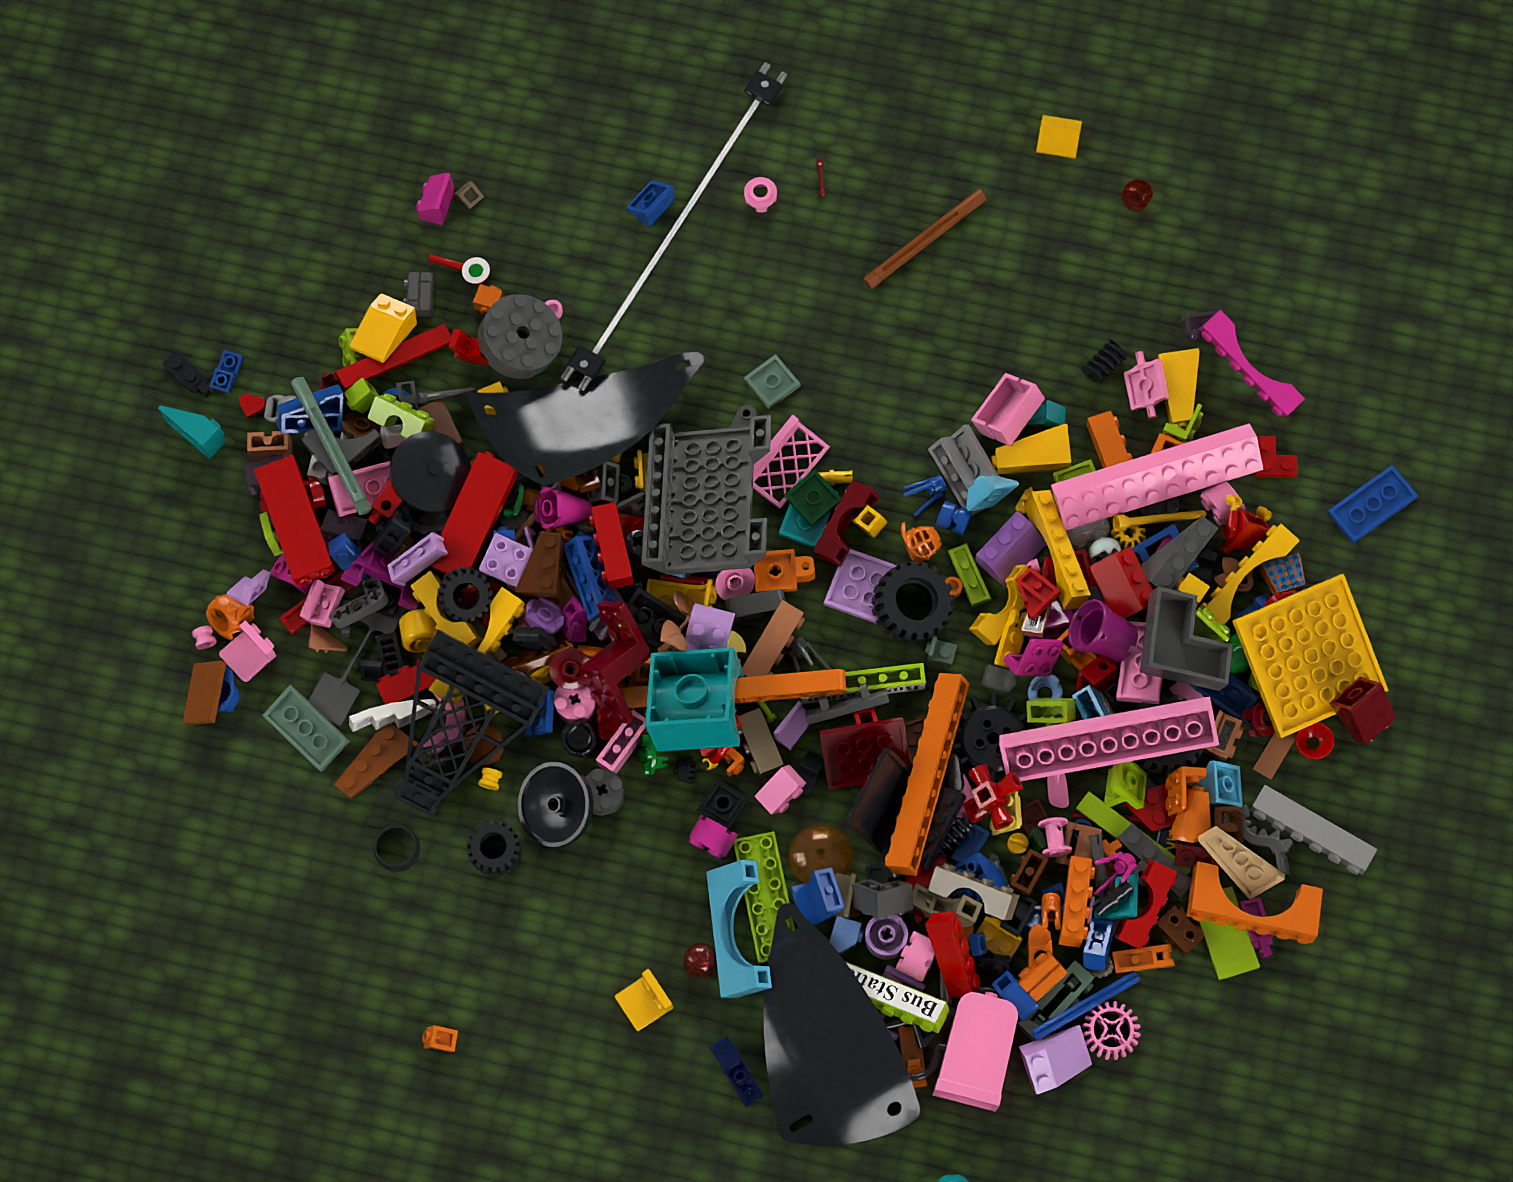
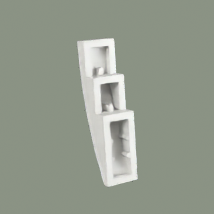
M434 699L420 700L432 707H436ZM413 700L389 703L349 716V726L353 732L370 724L373 725L375 730L395 722L398 728L411 723ZM417 705L415 721L432 712Z

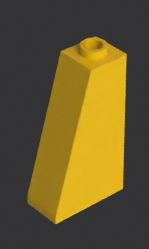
M1199 348L1162 353L1157 358L1162 360L1169 398L1165 400L1169 424H1177L1183 430L1187 429L1194 411Z
M1062 424L1013 442L1011 446L1004 445L996 448L995 456H991L992 465L996 468L998 474L1063 470L1070 467L1071 454L1067 424Z

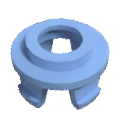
M1052 674L1049 677H1034L1028 688L1029 700L1038 698L1037 692L1041 687L1050 688L1053 693L1052 698H1062L1063 692L1059 683L1060 680Z

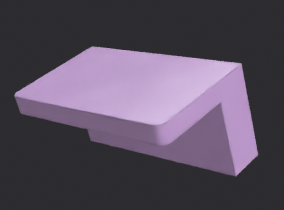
M263 569L253 579L248 577L242 578L226 595L248 606L266 590L270 572Z
M800 701L796 703L773 733L774 739L789 751L793 749L811 726V724L808 725L805 711L807 710L802 707Z

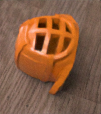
M905 522L901 523L903 543L910 558L916 561L917 564L929 560L940 548V545H942L939 534L933 526H920L906 531Z
M226 594L217 596L208 605L206 611L207 619L213 629L228 640L234 639L232 634L242 631L239 625L245 620L249 624L255 618L254 606L251 603L246 606L241 602L231 599Z

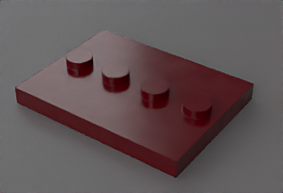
M903 717L819 731L828 790L864 785L885 747L892 749L910 768Z

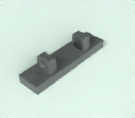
M864 684L859 686L861 696L829 704L827 695L819 697L820 707L805 711L807 723L809 725L889 703L887 690L883 689L870 693L868 685Z

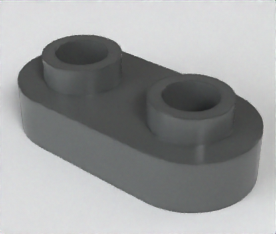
M751 405L741 406L730 428L750 426V417L757 416L756 409ZM749 412L750 416L745 417L743 414Z

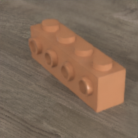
M783 600L781 601L742 667L746 677L773 675V672L770 670L774 664L778 666L784 655L781 651L784 646L789 647L792 643L794 629H800L805 620L802 617L804 612Z

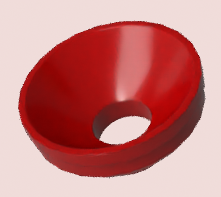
M1317 722L1299 730L1296 734L1295 744L1303 757L1319 760L1326 757L1332 751L1334 736L1329 727ZM1315 738L1319 742V747L1317 749H1310L1307 746V740Z

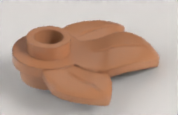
M1224 557L1222 559L1224 573L1214 578L1221 588L1226 584L1224 579L1231 571L1236 573L1240 568L1238 566L1239 562L1232 557ZM1254 568L1243 578L1247 581V584L1243 585L1240 583L1238 585V592L1245 593L1251 590L1253 586L1251 575Z

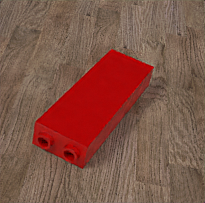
M487 451L485 454L478 452L441 533V537L444 539L443 544L448 554L429 565L431 569L443 574H449L452 569H459L462 566L464 568L471 567L475 570L519 474V471L510 466L505 460L504 462L497 460L496 455Z
M290 455L254 469L293 581L297 586H304L310 584L313 579L330 576L336 569L329 555L326 541L294 456Z

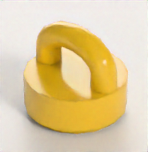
M1015 833L1009 837L1007 847L1012 854L1021 855L1028 849L1029 842L1022 833Z

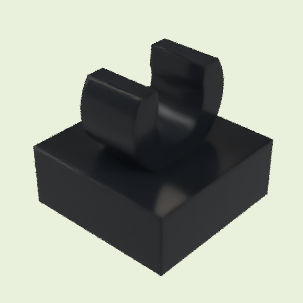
M370 657L361 660V680L379 682L378 679L383 677L382 661L380 658L377 661L370 660Z

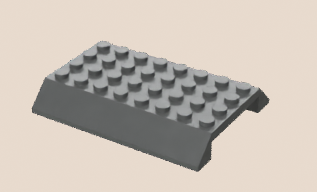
M771 415L750 417V426L673 433L671 424H659L650 430L642 565L669 575L747 569L766 556L767 518L752 519L754 464L770 452Z

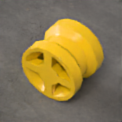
M482 768L481 773L483 775L478 785L486 789L498 790V781L502 778L503 773L492 768Z

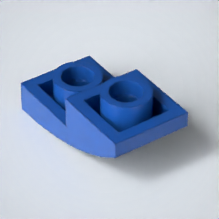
M224 350L219 366L215 368L209 387L229 393L236 381L245 356Z

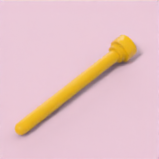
M1205 510L1131 518L1120 514L1114 515L1113 527L1115 531H1125L1134 525L1199 519L1201 516L1205 518L1207 513Z

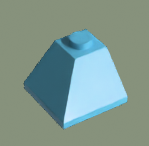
M981 475L968 488L966 508L968 511L993 507L1015 489L1019 483L1018 481L995 475L986 477Z
M1214 760L1210 761L1206 767V777L1201 779L1199 783H1196L1197 786L1205 787V791L1209 792L1210 809L1229 806L1241 808L1243 801L1240 766Z

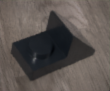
M810 751L800 762L797 772L806 782L802 787L803 792L801 794L808 798L825 767L823 758Z
M1018 891L1019 899L1012 920H1002L1000 923L1001 928L1019 937L1037 904L1035 900Z

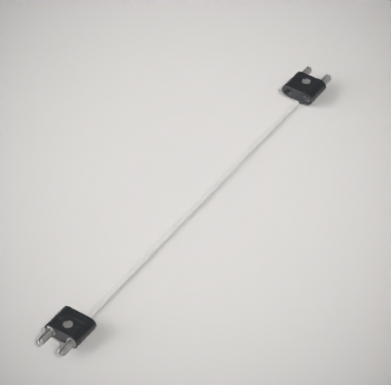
M766 62L760 71L755 72L744 89L745 94L755 99V101L594 350L590 351L578 345L566 364L567 369L561 376L562 380L567 381L572 372L584 377L578 386L582 391L586 389L590 381H594L606 362L604 358L597 355L759 103L761 102L767 106L772 105L783 88L782 83L787 77L786 73L781 72L777 80H774L765 75L770 68V64Z

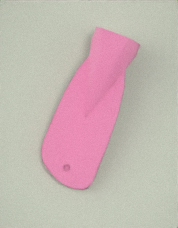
M1065 773L1047 776L1049 802L1058 808L1067 807L1069 805Z

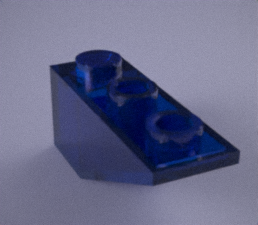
M728 1037L709 1047L745 1108L764 1096Z

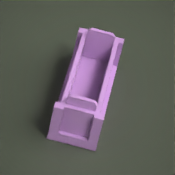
M432 532L388 564L391 581L404 587L410 579L440 557L446 556L448 553L443 544V537Z

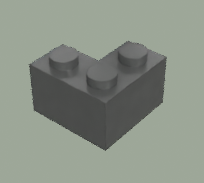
M871 879L852 883L853 908L862 911L863 914L872 915L875 919H886L888 915L905 914V911L913 909V888L910 883L896 880L881 884Z

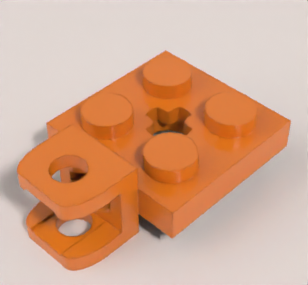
M794 549L766 551V556L754 564L756 593L775 589H783L784 592L797 591V583L810 582L815 579L813 558L809 556L795 557ZM773 567L781 570L778 576L770 574V571H773Z

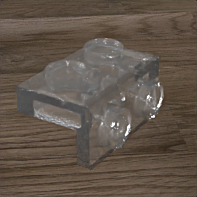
M1107 518L1066 531L1073 550L1092 544L1100 538L1110 537Z

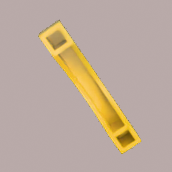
M1051 491L1031 492L1024 504V508L1029 521L1041 532L1048 545L1055 569L1056 587L1061 593L1059 600L1063 610L1079 608L1087 601L1091 594Z
M1282 524L1277 527L1273 525L1266 532L1268 537L1265 541L1259 540L1252 548L1254 553L1249 558L1245 556L1239 562L1238 566L1240 568L1236 573L1233 571L1229 573L1224 579L1226 584L1222 588L1218 586L1211 593L1212 599L1208 604L1203 602L1200 606L1202 610L1204 608L1208 609L1214 615L1213 620L1218 624L1220 622L1225 624L1230 619L1233 596L1243 578L1259 564L1271 559L1285 557L1300 541Z
M503 587L490 604L489 626L485 638L477 649L487 655L497 651L501 644L499 641L504 635L507 636L509 634L508 631L513 628L512 623L516 618L519 619L525 611L524 607L526 604ZM436 679L428 690L442 699L449 685ZM454 689L453 693L460 692L457 689ZM464 695L452 698L453 704H458Z

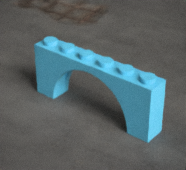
M739 860L707 871L721 998H739L772 988L769 966H753L748 963L736 946L733 930L734 915L741 897L752 885L759 882L757 861Z

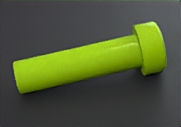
M757 701L767 717L766 721L768 723L773 722L777 718L776 715L772 714L764 701Z

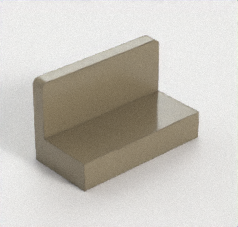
M836 873L835 879L845 908L832 917L837 918L839 916L849 919L853 901L852 883H856L857 876L853 873L852 876Z

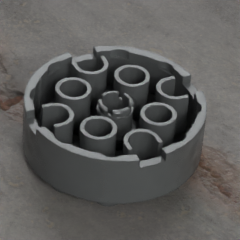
M523 294L509 295L496 301L482 319L478 329L479 349L489 361L488 364L502 375L516 379L531 378L546 370L557 356L562 344V328L553 310L541 300Z

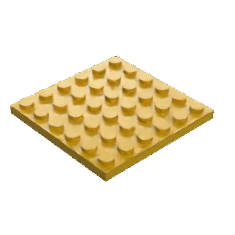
M1339 574L1232 620L1277 738H1283L1335 715L1336 713L1329 703L1359 677L1380 682L1385 692L1389 691L1344 574Z

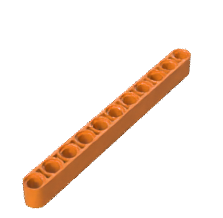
M832 669L737 678L735 703L843 694L847 692L845 670ZM648 686L619 689L630 711L643 712L644 709H647Z

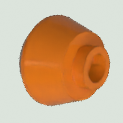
M524 489L522 505L526 507V511L533 512L535 510V501L540 499V491Z

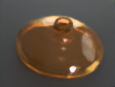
M817 824L806 827L794 837L790 845V867L796 877L805 884L812 880L810 873L816 870L832 868L834 876L836 873L846 875L852 863L851 845L846 836L832 826ZM819 849H821V850H823L825 853H824V855L819 856V855H817L816 852H817Z

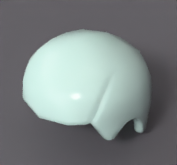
M1103 537L1096 540L1090 546L1089 555L1094 561H1096V556L1103 560L1121 551V548L1116 539Z

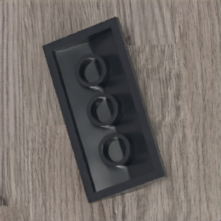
M640 587L636 589L626 604L643 638L658 648L665 643L660 641L665 621L670 620L680 627L686 619L685 615ZM689 622L681 631L684 637H686Z

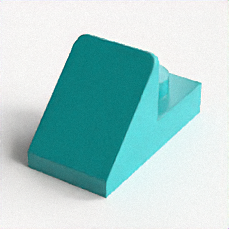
M1046 400V405H1040L1025 426L1056 427L1065 424L1066 407Z

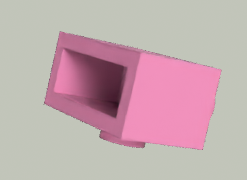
M790 765L781 767L755 797L771 815L778 812L781 814L790 806L788 802L792 798L796 799L803 792L802 787L806 782Z

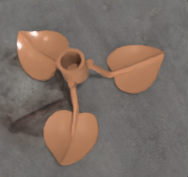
M678 590L674 593V602L679 610L686 614V619L680 627L670 620L665 621L660 639L661 642L665 643L658 648V652L686 651L688 649V643L681 631L690 620L694 602L690 597Z

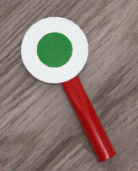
M430 254L428 258L429 262L462 271L465 281L472 285H480L486 282L490 276L489 264L482 258H471L465 263Z

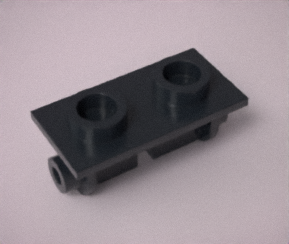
M986 953L972 956L974 969L977 973L1001 976L1007 970L1010 972V966L1012 967L1014 959L1010 958L1009 955L995 954L994 958H991L992 954Z

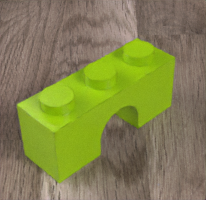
M385 393L381 396H375L368 419L386 427L394 426L397 418L400 417L403 422V429L400 435L405 438L419 432L432 430L435 420L428 417L429 414L422 410L416 411L412 409L411 404L406 402L400 403L391 394Z

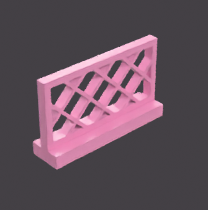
M792 415L771 440L770 452L754 464L753 489L780 509L787 500L783 498L779 503L773 498L772 490L783 489V493H787V488H793L798 483L799 473H803L800 478H805L830 446L802 425L797 417ZM797 429L805 433L806 441H794V433ZM817 443L823 449L819 454H810L809 444ZM806 444L807 455L796 456L795 445ZM792 445L793 456L782 457V447ZM808 458L809 467L798 470L797 459ZM794 459L795 470L784 471L783 460ZM780 461L781 471L769 472V463ZM796 474V483L786 485L784 475ZM781 475L783 486L771 487L770 476ZM767 476L768 487H759L754 482L758 477Z

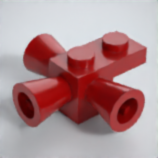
M987 764L971 769L968 774L978 787L971 791L974 797L963 804L970 822L976 823L991 814L995 830L1003 829L1012 824L1014 820L1003 805L1008 803L1007 795L1023 789L1018 776L1014 772H1010L1001 782L995 783L991 781Z

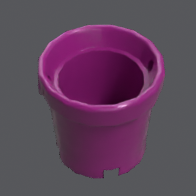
M1093 599L1081 605L1070 622L1068 638L1070 645L1075 650L1083 653L1092 652L1120 662L1130 656L1131 653L1128 652L1130 646H1136L1138 630L1132 623L1112 612L1107 604Z

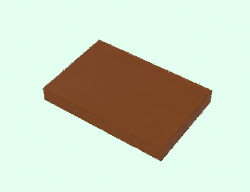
M212 661L194 664L183 724L215 723L226 662Z

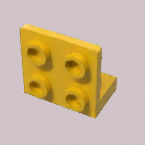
M649 969L642 973V978L615 995V999L636 1031L642 1030L673 1009L671 1001Z

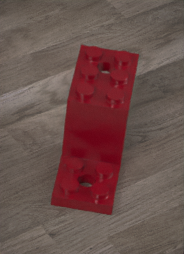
M602 600L596 606L599 610V616L605 621L609 629V635L614 641L578 669L582 674L583 682L591 691L592 699L600 708L601 716L609 721L629 724L635 718L617 684L651 657V651L625 603Z

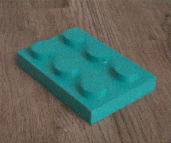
M789 504L778 535L814 549L816 542L823 534L831 510L813 526H810L793 506Z

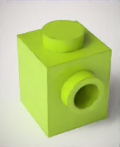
M364 378L359 379L344 392L348 399L346 401L347 405L353 411L356 409L361 414L370 409L375 396H379L373 385Z

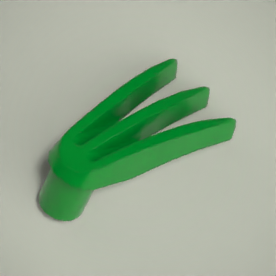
M519 484V493L514 509L504 508L503 517H513L514 519L518 516L523 501V484Z

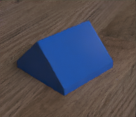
M651 180L626 207V210L649 228L675 200L674 188L672 185Z

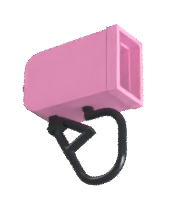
M970 992L960 999L957 1008L948 1006L950 1012L939 1033L931 1031L924 1037L920 1026L914 1023L911 1024L918 1049H923L950 1024L949 1017L953 1018L947 1043H936L929 1066L920 1073H909L911 1081H920L929 1077L935 1071L940 1053L943 1051L944 1056L933 1096L996 1112L1002 1097L1001 1092L1018 1020V1012L1011 1002L998 998L997 994L985 992L984 995ZM897 1019L886 1022L885 1025L889 1030L907 1025V1023Z

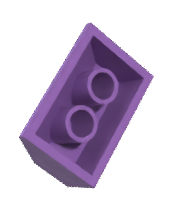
M1017 511L976 554L975 563L1003 587L1007 588L1005 580L1016 565H1026L1029 561L1033 560L1047 543L1035 526Z

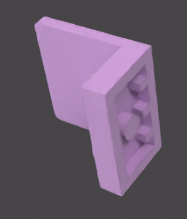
M495 533L479 567V571L506 583V588L514 591L533 550Z

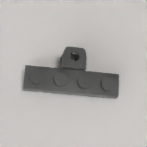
M1133 823L1117 838L1140 861L1137 864V868L1130 875L1135 874L1138 877V873H1143L1148 860L1151 859L1177 871L1176 883L1170 890L1178 898L1190 888L1191 878ZM1138 877V887L1146 886L1142 879Z

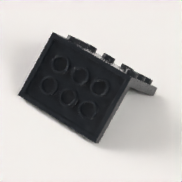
M886 747L882 754L879 755L877 763L869 774L868 781L863 791L860 792L853 810L850 811L847 823L865 841L883 855L889 853L891 836L896 828V819L902 807V797L905 795L907 780L912 771L892 749ZM941 786L919 868L927 871L930 870L966 799L964 793Z

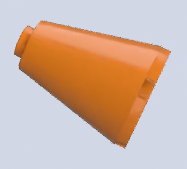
M1192 785V789H1187L1186 809L1177 814L1169 833V838L1194 843L1199 842L1198 836L1211 829L1209 792L1205 791V787Z

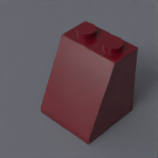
M1363 677L1356 679L1329 703L1355 742L1364 745L1374 741L1376 736L1382 730L1390 727L1391 722L1396 719L1383 685L1380 682Z

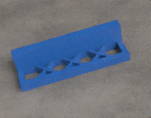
M576 536L564 544L563 548L588 621H595L600 617L596 605L603 599L611 602H616L612 589H609L608 583L603 582L601 571H604L605 568L603 564H599L597 555L599 550L595 546L594 537ZM584 543L589 544L590 552L585 548ZM591 561L596 565L597 571L591 566ZM597 580L602 583L604 589L598 586Z

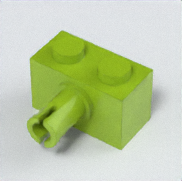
M1033 698L1026 701L1027 722L1046 723L1047 727L1058 725L1059 723H1068L1076 719L1075 698Z

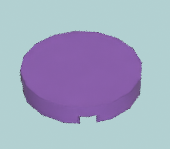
M539 598V600L531 599L525 606L524 619L531 628L541 627L545 629L544 633L551 635L557 633L564 623V615L562 616L560 613L561 609L550 600L545 598Z

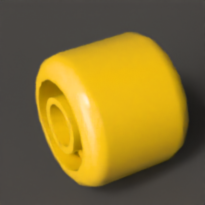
M424 609L409 611L399 620L402 644L407 651L413 653L425 652L436 632V622L425 614Z

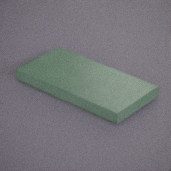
M289 685L262 715L321 772L350 742L292 685Z

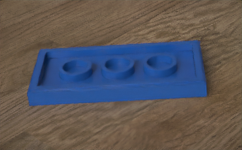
M1391 465L1328 510L1327 514L1349 541L1354 544L1417 499L1418 495L1396 468Z

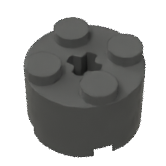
M595 769L590 772L586 779L590 784L593 794V814L605 816L619 810L624 801V789L620 778L614 772L607 769ZM605 789L607 794L603 793L600 796L599 791H603Z

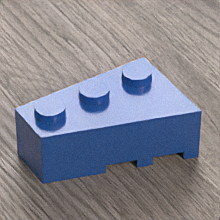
M339 384L313 392L312 394L331 431H342L343 392ZM299 398L277 405L276 424L281 434L306 433L310 429H315Z

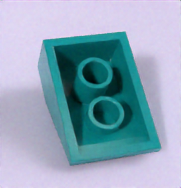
M161 405L158 407L165 422L208 459L226 443L223 437L224 432L220 429L221 426L213 418L209 420L203 415Z

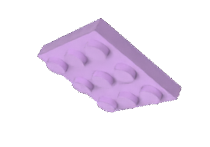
M850 549L842 566H838L824 605L877 624L878 617L877 615L873 616L872 609L875 607L871 604V599L875 595L873 590L882 576L897 565Z

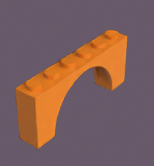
M1199 861L1194 866L1187 908L1188 917H1193L1196 921H1211L1219 926H1234L1238 930H1253L1260 935L1271 934L1279 939H1294L1301 944L1313 943L1317 938L1322 888L1302 884L1296 891L1295 900L1288 910L1270 917L1254 916L1240 910L1227 898L1220 884L1219 866Z

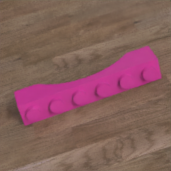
M1221 310L1215 313L1199 329L1202 332L1201 336L1207 342H1212L1216 347L1215 351L1221 357L1225 356L1230 361V367L1236 372L1239 371L1244 376V382L1250 387L1253 386L1258 391L1257 395L1264 402L1267 401L1272 406L1271 410L1277 416H1282V418L1288 416L1305 400L1291 384L1269 379L1251 366L1238 345L1235 324Z

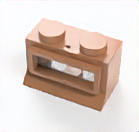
M1219 710L1215 719L1219 745L1206 747L1202 753L1224 763L1228 757L1232 758L1236 746L1233 745L1235 738L1240 739L1244 730L1241 727L1242 720Z

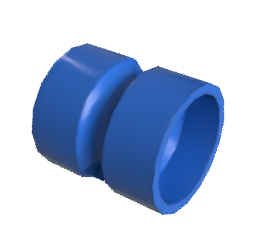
M945 501L938 516L936 526L946 530L952 528V532L963 536L973 511H968L963 507L957 509L956 504Z

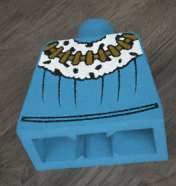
M1091 685L1072 695L1075 698V703L1083 720L1114 714L1105 695Z

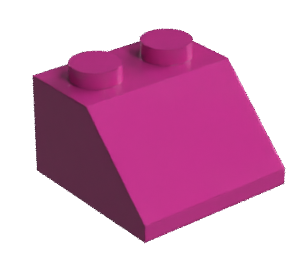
M449 173L430 176L428 183H424L422 200H419L416 206V212H418L420 220L443 225L455 191Z

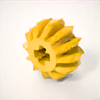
M1134 525L1125 531H1115L1112 529L1111 534L1114 535L1112 538L1118 541L1120 548L1124 547L1126 549L1128 547L1133 548L1145 541L1146 536L1143 534H1145L1146 529L1140 528L1141 525ZM1125 533L1132 535V538H1129V536L1125 535Z

